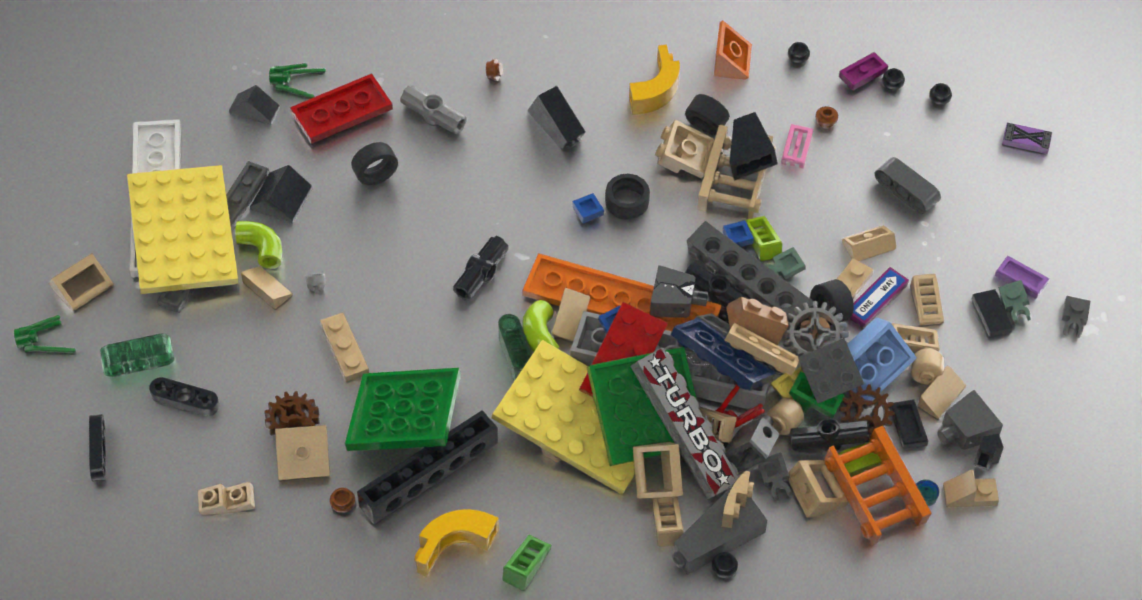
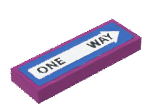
M889 267L854 302V310L850 319L862 328H865L908 285L909 279Z

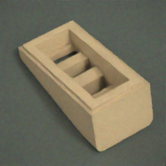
M936 274L913 276L910 288L919 325L943 324L944 317ZM933 303V305H922V304ZM933 311H935V313H936V314L924 315V312H933Z
M891 323L913 353L925 348H932L939 352L937 330ZM925 337H928L929 343H925Z
M700 407L699 411L705 418L706 415L710 423L712 418H714L712 433L716 440L732 442L737 417ZM721 421L719 432H717L718 423Z
M678 496L652 498L658 546H674V542L683 534ZM672 505H673V507H669V508H659L660 506H672Z

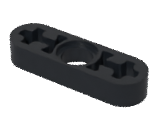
M164 377L154 379L149 385L151 397L155 402L203 416L214 415L219 410L218 397L213 391ZM163 387L166 388V391L162 390L160 393H157V390H161ZM187 392L191 394V397L186 401L177 399L181 393ZM209 400L212 401V404L208 403L207 406H203V403H207Z
M103 414L89 416V466L92 482L106 480V433Z

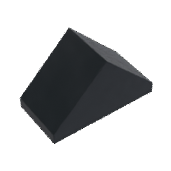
M255 85L237 94L229 109V113L271 125L280 109V105Z

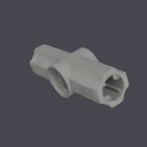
M407 86L403 90L400 102L423 115L426 123L430 125L438 124L454 134H459L463 130L467 122L466 116L443 104L440 96L428 95L414 86Z

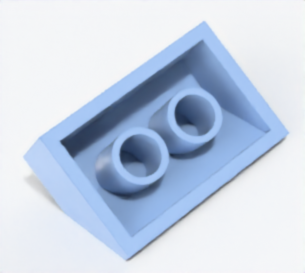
M878 317L847 344L863 379L864 385H861L863 390H866L867 385L871 384L872 391H875L878 387L881 388L880 392L883 391L917 358L889 321ZM862 396L865 400L872 401L874 399L870 396Z

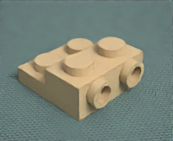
M674 120L670 127L666 126L661 134L660 138L664 142L658 146L655 156L659 157L657 164L675 173L682 169L702 179L705 175L715 139Z

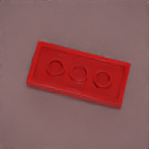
M371 73L294 105L290 109L296 122L312 144L393 110V104Z
M622 302L591 365L653 353L668 323ZM587 372L579 391L593 397Z

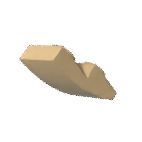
M745 471L730 490L724 507L721 527L732 528L733 518H739L740 506L745 507L747 497L752 498L754 482H749V471Z
M250 482L225 488L221 483L199 489V513L201 515H215L254 509V486Z

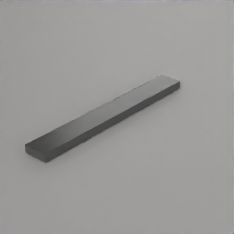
M248 161L226 194L231 233L236 226V222L241 219L270 173L269 168ZM195 289L162 292L157 300L158 306L180 313Z

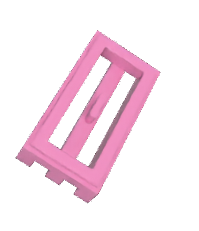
M791 124L781 164L786 165V162H789L790 166L795 167V164H799V168H804L813 135L812 128ZM794 131H798L793 155L788 156ZM803 133H807L802 156L797 158Z

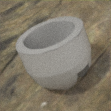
M325 274L305 276L307 287L311 291L315 292V286L319 287V291L325 287Z

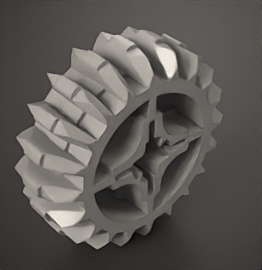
M813 301V308H809L807 302L803 303L804 311H801L799 307H795L794 311L797 316L790 313L787 315V318L792 323L788 322V331H785L783 337L789 339L783 342V346H792L788 351L792 354L797 353L796 356L800 357L809 352L802 349L797 344L795 338H801V340L809 342L812 352L819 349L820 344L823 341L830 340V338H835V342L841 338L849 337V332L843 331L847 327V322L839 323L843 318L842 313L833 316L836 312L834 306L827 311V303L825 302L821 308H818L817 301ZM811 317V324L808 327L796 330L801 321ZM819 317L827 319L834 326L835 330L822 327L819 323ZM814 324H816L818 334H822L821 336L818 335L816 345H814L812 335L809 334L814 330Z

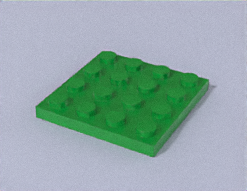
M684 347L665 350V352L672 356L673 366L677 373L684 377L688 392L696 398ZM651 353L589 365L587 367L610 466L633 462L634 446L666 442L675 443L630 367ZM661 451L643 452L644 459L661 456Z
M459 367L363 373L345 441L346 450L362 451L446 446L461 378Z

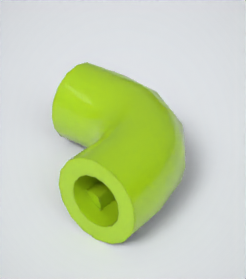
M237 221L235 229L236 243L238 245H254L258 247V263L260 266L268 269L280 267L283 254L282 243L275 231L263 223Z
M543 300L535 301L525 312L522 321L525 339L533 353L542 340L557 349L560 347L552 338L547 328V323L553 317V309L548 302Z

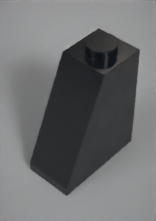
M558 86L538 95L527 111L561 149L566 146L573 148L582 142L580 138L586 131Z
M756 112L744 115L733 121L729 163L734 181L778 164L775 148Z

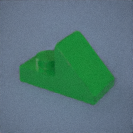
M801 371L789 392L792 398L801 405L803 412L806 413L809 407L830 418L834 417L845 396L840 394L817 403L805 373Z

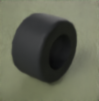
M705 94L696 95L685 111L686 119L690 124L713 136L717 134L719 125L725 126L730 117L724 105Z
M834 279L815 285L812 288L809 298L812 301H817L818 308H821L825 302L827 303V311L833 306L836 308L833 316L842 313L843 318L839 323L850 319L854 310V302L847 285L840 280Z

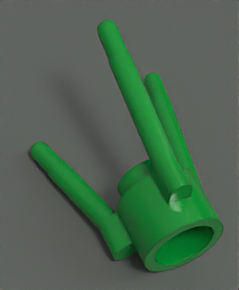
M307 63L274 66L269 71V82L271 85H276V90H285L303 97L314 98L313 94L286 86L285 84L290 82L292 74L324 73L326 69H300L306 68L308 66Z
M59 315L26 327L14 329L16 345L18 348L24 347L25 353L31 351L76 352L75 348L34 346V343L38 342L37 332L61 324L59 320L61 317Z

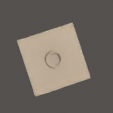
M327 425L275 429L278 480L330 477Z

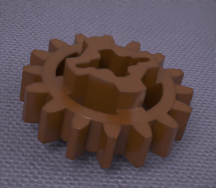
M871 384L867 385L866 390L859 386L856 388L857 393H854L852 390L848 392L850 399L843 398L842 403L846 407H841L839 412L845 413V416L840 421L847 423L867 421V424L873 427L868 428V434H872L875 428L892 425L888 417L895 415V412L889 411V408L894 403L886 402L889 394L880 395V387L872 391ZM862 396H870L875 399L873 401L865 400ZM852 404L856 409V414L853 418L850 413ZM875 405L870 413L871 417L866 415L859 419L864 409ZM881 406L883 408L882 421L880 420L881 418L878 416V409Z
M295 391L293 396H289L288 392H284V398L275 396L276 403L269 402V410L264 412L266 428L269 429L271 436L275 435V429L316 426L315 424L320 423L319 408L315 405V400H308L306 393L299 397L298 391ZM305 410H306V411L308 412V414H309L308 417H306V413H304ZM276 417L279 418L280 424L276 422Z

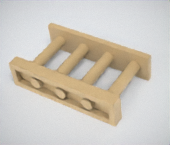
M719 125L698 195L697 210L707 211L708 204L715 201L749 209L748 219H752L754 212L759 213L761 199H758L766 169L756 172L758 173L756 182L741 178L734 181L733 177L722 175L718 171L719 167H730V157H726V154H723V152L729 148L731 149L732 139L727 136L728 127ZM769 135L768 137H769V139H770V141H771V143H772V142H773V136H770V135ZM720 183L752 190V198L750 200L718 193L713 189V186Z

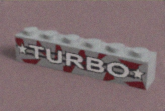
M662 347L630 367L673 441L679 444L681 455L706 498L709 499L731 487L738 479V470L727 459L723 444L716 440L713 435L711 423L699 411V403L688 392L684 377L678 374L674 368L672 356L665 352Z

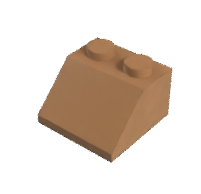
M740 297L730 302L727 306L730 329L736 323L777 346L789 326L786 312L778 307L771 308L763 305L755 299Z

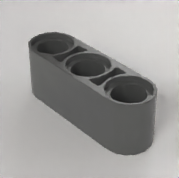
M896 157L890 158L874 172L876 180L884 188L920 214L926 213L941 199L939 190L933 184Z

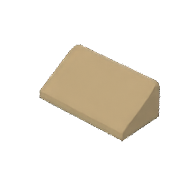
M884 225L842 239V243L851 259L854 258L858 261L896 249L895 233Z
M261 266L245 270L241 273L243 283L273 309L278 308L293 296V293Z
M565 288L552 331L553 337L570 342L574 341L583 311H587L590 296Z
M947 365L944 368L943 375L937 376L920 396L918 407L939 420L966 388V384Z

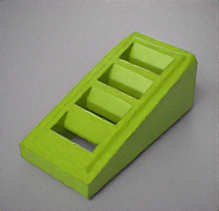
M765 216L745 220L754 238L752 246L760 261L771 260L782 253V241Z

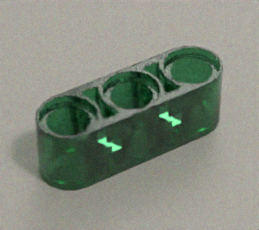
M505 314L498 321V336L510 373L515 381L522 371L520 369L524 368L532 353L519 318L513 314Z
M163 333L108 344L100 349L103 373L108 377L167 366L175 360L171 337Z

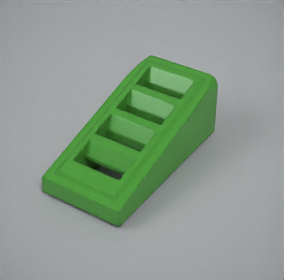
M528 535L503 567L502 580L514 587L525 590L548 555L552 545ZM530 547L532 549H535L539 551V553L529 550L528 548Z

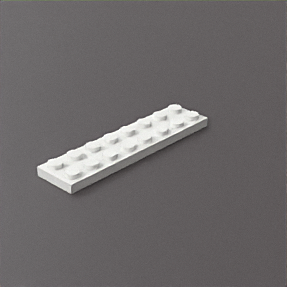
M180 119L133 122L132 174L181 169ZM131 215L130 274L131 277H138Z

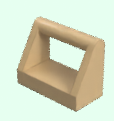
M93 253L56 275L49 282L54 292L71 311L77 310L114 286ZM91 268L102 282L72 300L63 285Z
M666 442L633 447L637 498L683 495L679 444ZM661 451L664 489L647 491L643 452Z
M825 460L798 461L788 472L790 478L787 480L806 517H816L849 504L833 472L828 471ZM822 472L835 498L825 497L813 473Z

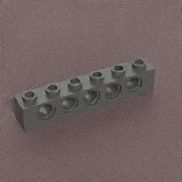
M707 221L686 240L688 253L694 260H701L713 274L718 273L726 276L731 286L738 288L742 293L759 301L761 304L771 308L778 307L786 312V316L789 313L797 316L794 311L795 307H799L801 311H804L803 303L807 302L809 308H813V301ZM711 249H717V250H718V251L715 252V253H709V252H708V251L711 250ZM730 262L736 263V265L731 267L726 266ZM747 276H753V277H754L752 280H745V279H744V278L747 277ZM764 290H772V291H773V292L770 293V294H764V293H762ZM785 303H788V304L791 305V306L788 307V308H782V307H781V305H782V304H785ZM803 321L799 323L796 330H800V326Z

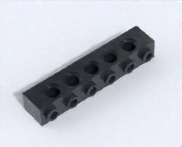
M481 410L449 431L446 446L424 447L358 490L359 507L371 522L376 524L498 443V427Z

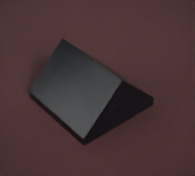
M290 165L284 166L269 173L250 205V210L293 223L313 187Z

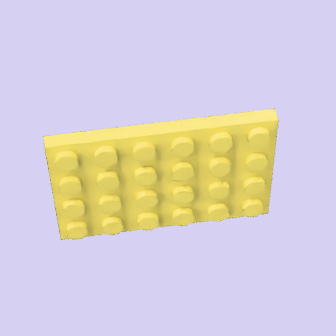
M222 165L127 174L140 294L238 284Z
M542 340L493 412L491 418L623 495L635 476L634 461L614 466L609 465L594 398L579 391L588 372V366Z

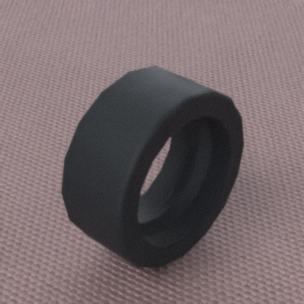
M376 142L360 149L354 155L351 166L362 184L368 186L377 185L389 179L396 172L398 159L388 144ZM383 159L376 166L367 168L373 162Z
M627 173L617 175L607 183L605 203L610 213L619 218L632 219L642 215L647 210L650 190L649 185L643 178ZM622 189H631L641 195V199L627 204L616 200L614 194Z

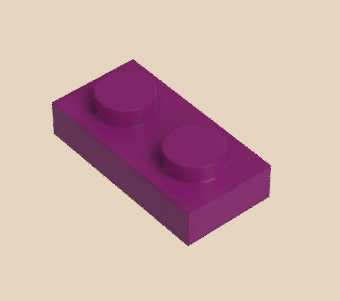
M873 52L840 70L839 78L853 91L884 74L888 70V65Z

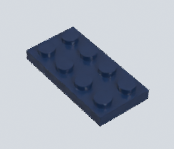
M699 318L674 326L670 334L677 339L681 346L690 348L697 353L698 358L714 365L719 373L735 380L736 384L744 390L751 391L773 381L776 375L775 371L756 360L748 352L732 347L729 342L725 341V336Z

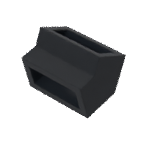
M999 434L983 437L974 461L975 466L989 471L991 464L999 463L1004 448Z

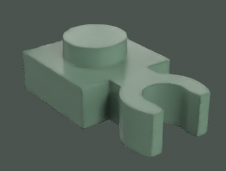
M794 247L773 257V265L766 264L776 274L782 275L784 280L806 269L804 262Z
M1022 280L998 287L1006 312L1012 310L1011 316L1014 324H1019L1017 317L1020 314H1025L1027 320H1031L1030 311L1025 307L1030 303Z

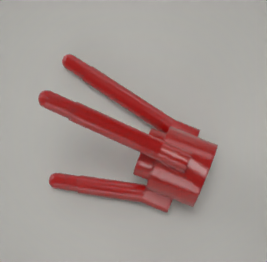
M737 384L721 406L715 410L737 417L735 428L765 412L764 409H761L763 407L761 403L739 416L732 410L725 411L740 389ZM719 421V423H718V428H717V431H718V432H719V428H720V423H721V421Z

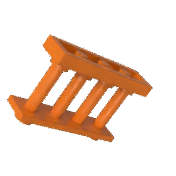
M883 426L873 430L868 444L841 455L837 453L834 446L829 447L825 456V465L828 471L833 472L861 524L860 528L863 536L866 539L869 538L872 545L877 544L882 535L880 530L909 518L914 520L917 526L928 521L932 513ZM870 453L878 454L882 461L881 465L852 477L849 475L844 464ZM884 474L890 476L894 483L893 487L864 499L861 497L856 486ZM896 496L902 498L906 505L905 509L877 521L873 519L868 508Z

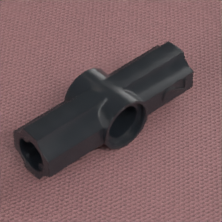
M499 236L490 237L478 254L474 253L469 258L464 273L453 286V291L459 298L465 301L467 299L471 300L484 282L488 283L493 278L497 264L508 251V244L503 238Z
M691 263L685 272L696 277L695 288L699 291L708 292L707 300L709 302L727 308L730 302L740 297L752 299L731 286L726 276L714 275L697 263Z
M828 418L820 421L817 426L792 428L793 450L821 447L823 451L827 452L831 446H834L837 451L842 445L869 442L867 421L839 423L835 419Z

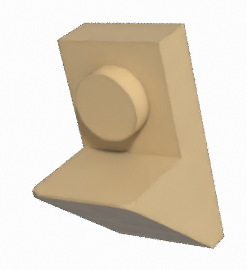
M969 470L943 483L946 507L997 506L999 503L995 478L975 479L973 470Z

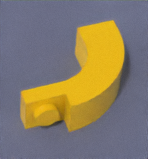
M667 44L658 45L657 63L660 73L648 81L629 83V101L632 115L645 114L662 108L671 101L677 92L680 62L679 60L673 61V54L668 53Z
M462 509L445 513L432 520L419 534L420 548L414 558L417 573L427 577L439 554L448 546L456 543H469L488 551L499 531V518L483 511Z

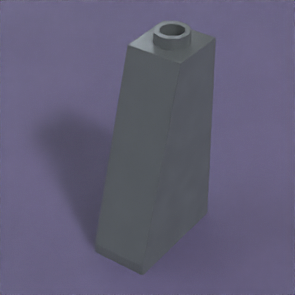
M733 485L674 542L673 561L678 568L682 567L687 575L712 562L717 554L730 552L766 532L767 519L752 498L749 497L746 499L745 507L740 506L739 518H733L732 528L721 527L725 503Z

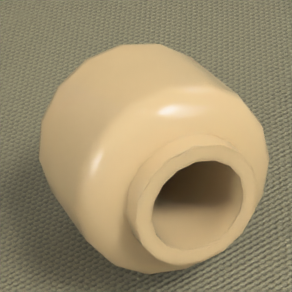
M932 348L921 349L915 353L917 358L912 362V377L918 383L931 385L937 376H942L944 373V358L938 351Z
M789 398L780 399L767 412V415L774 421L773 427L781 435L791 434V429L798 428L804 420L801 405Z

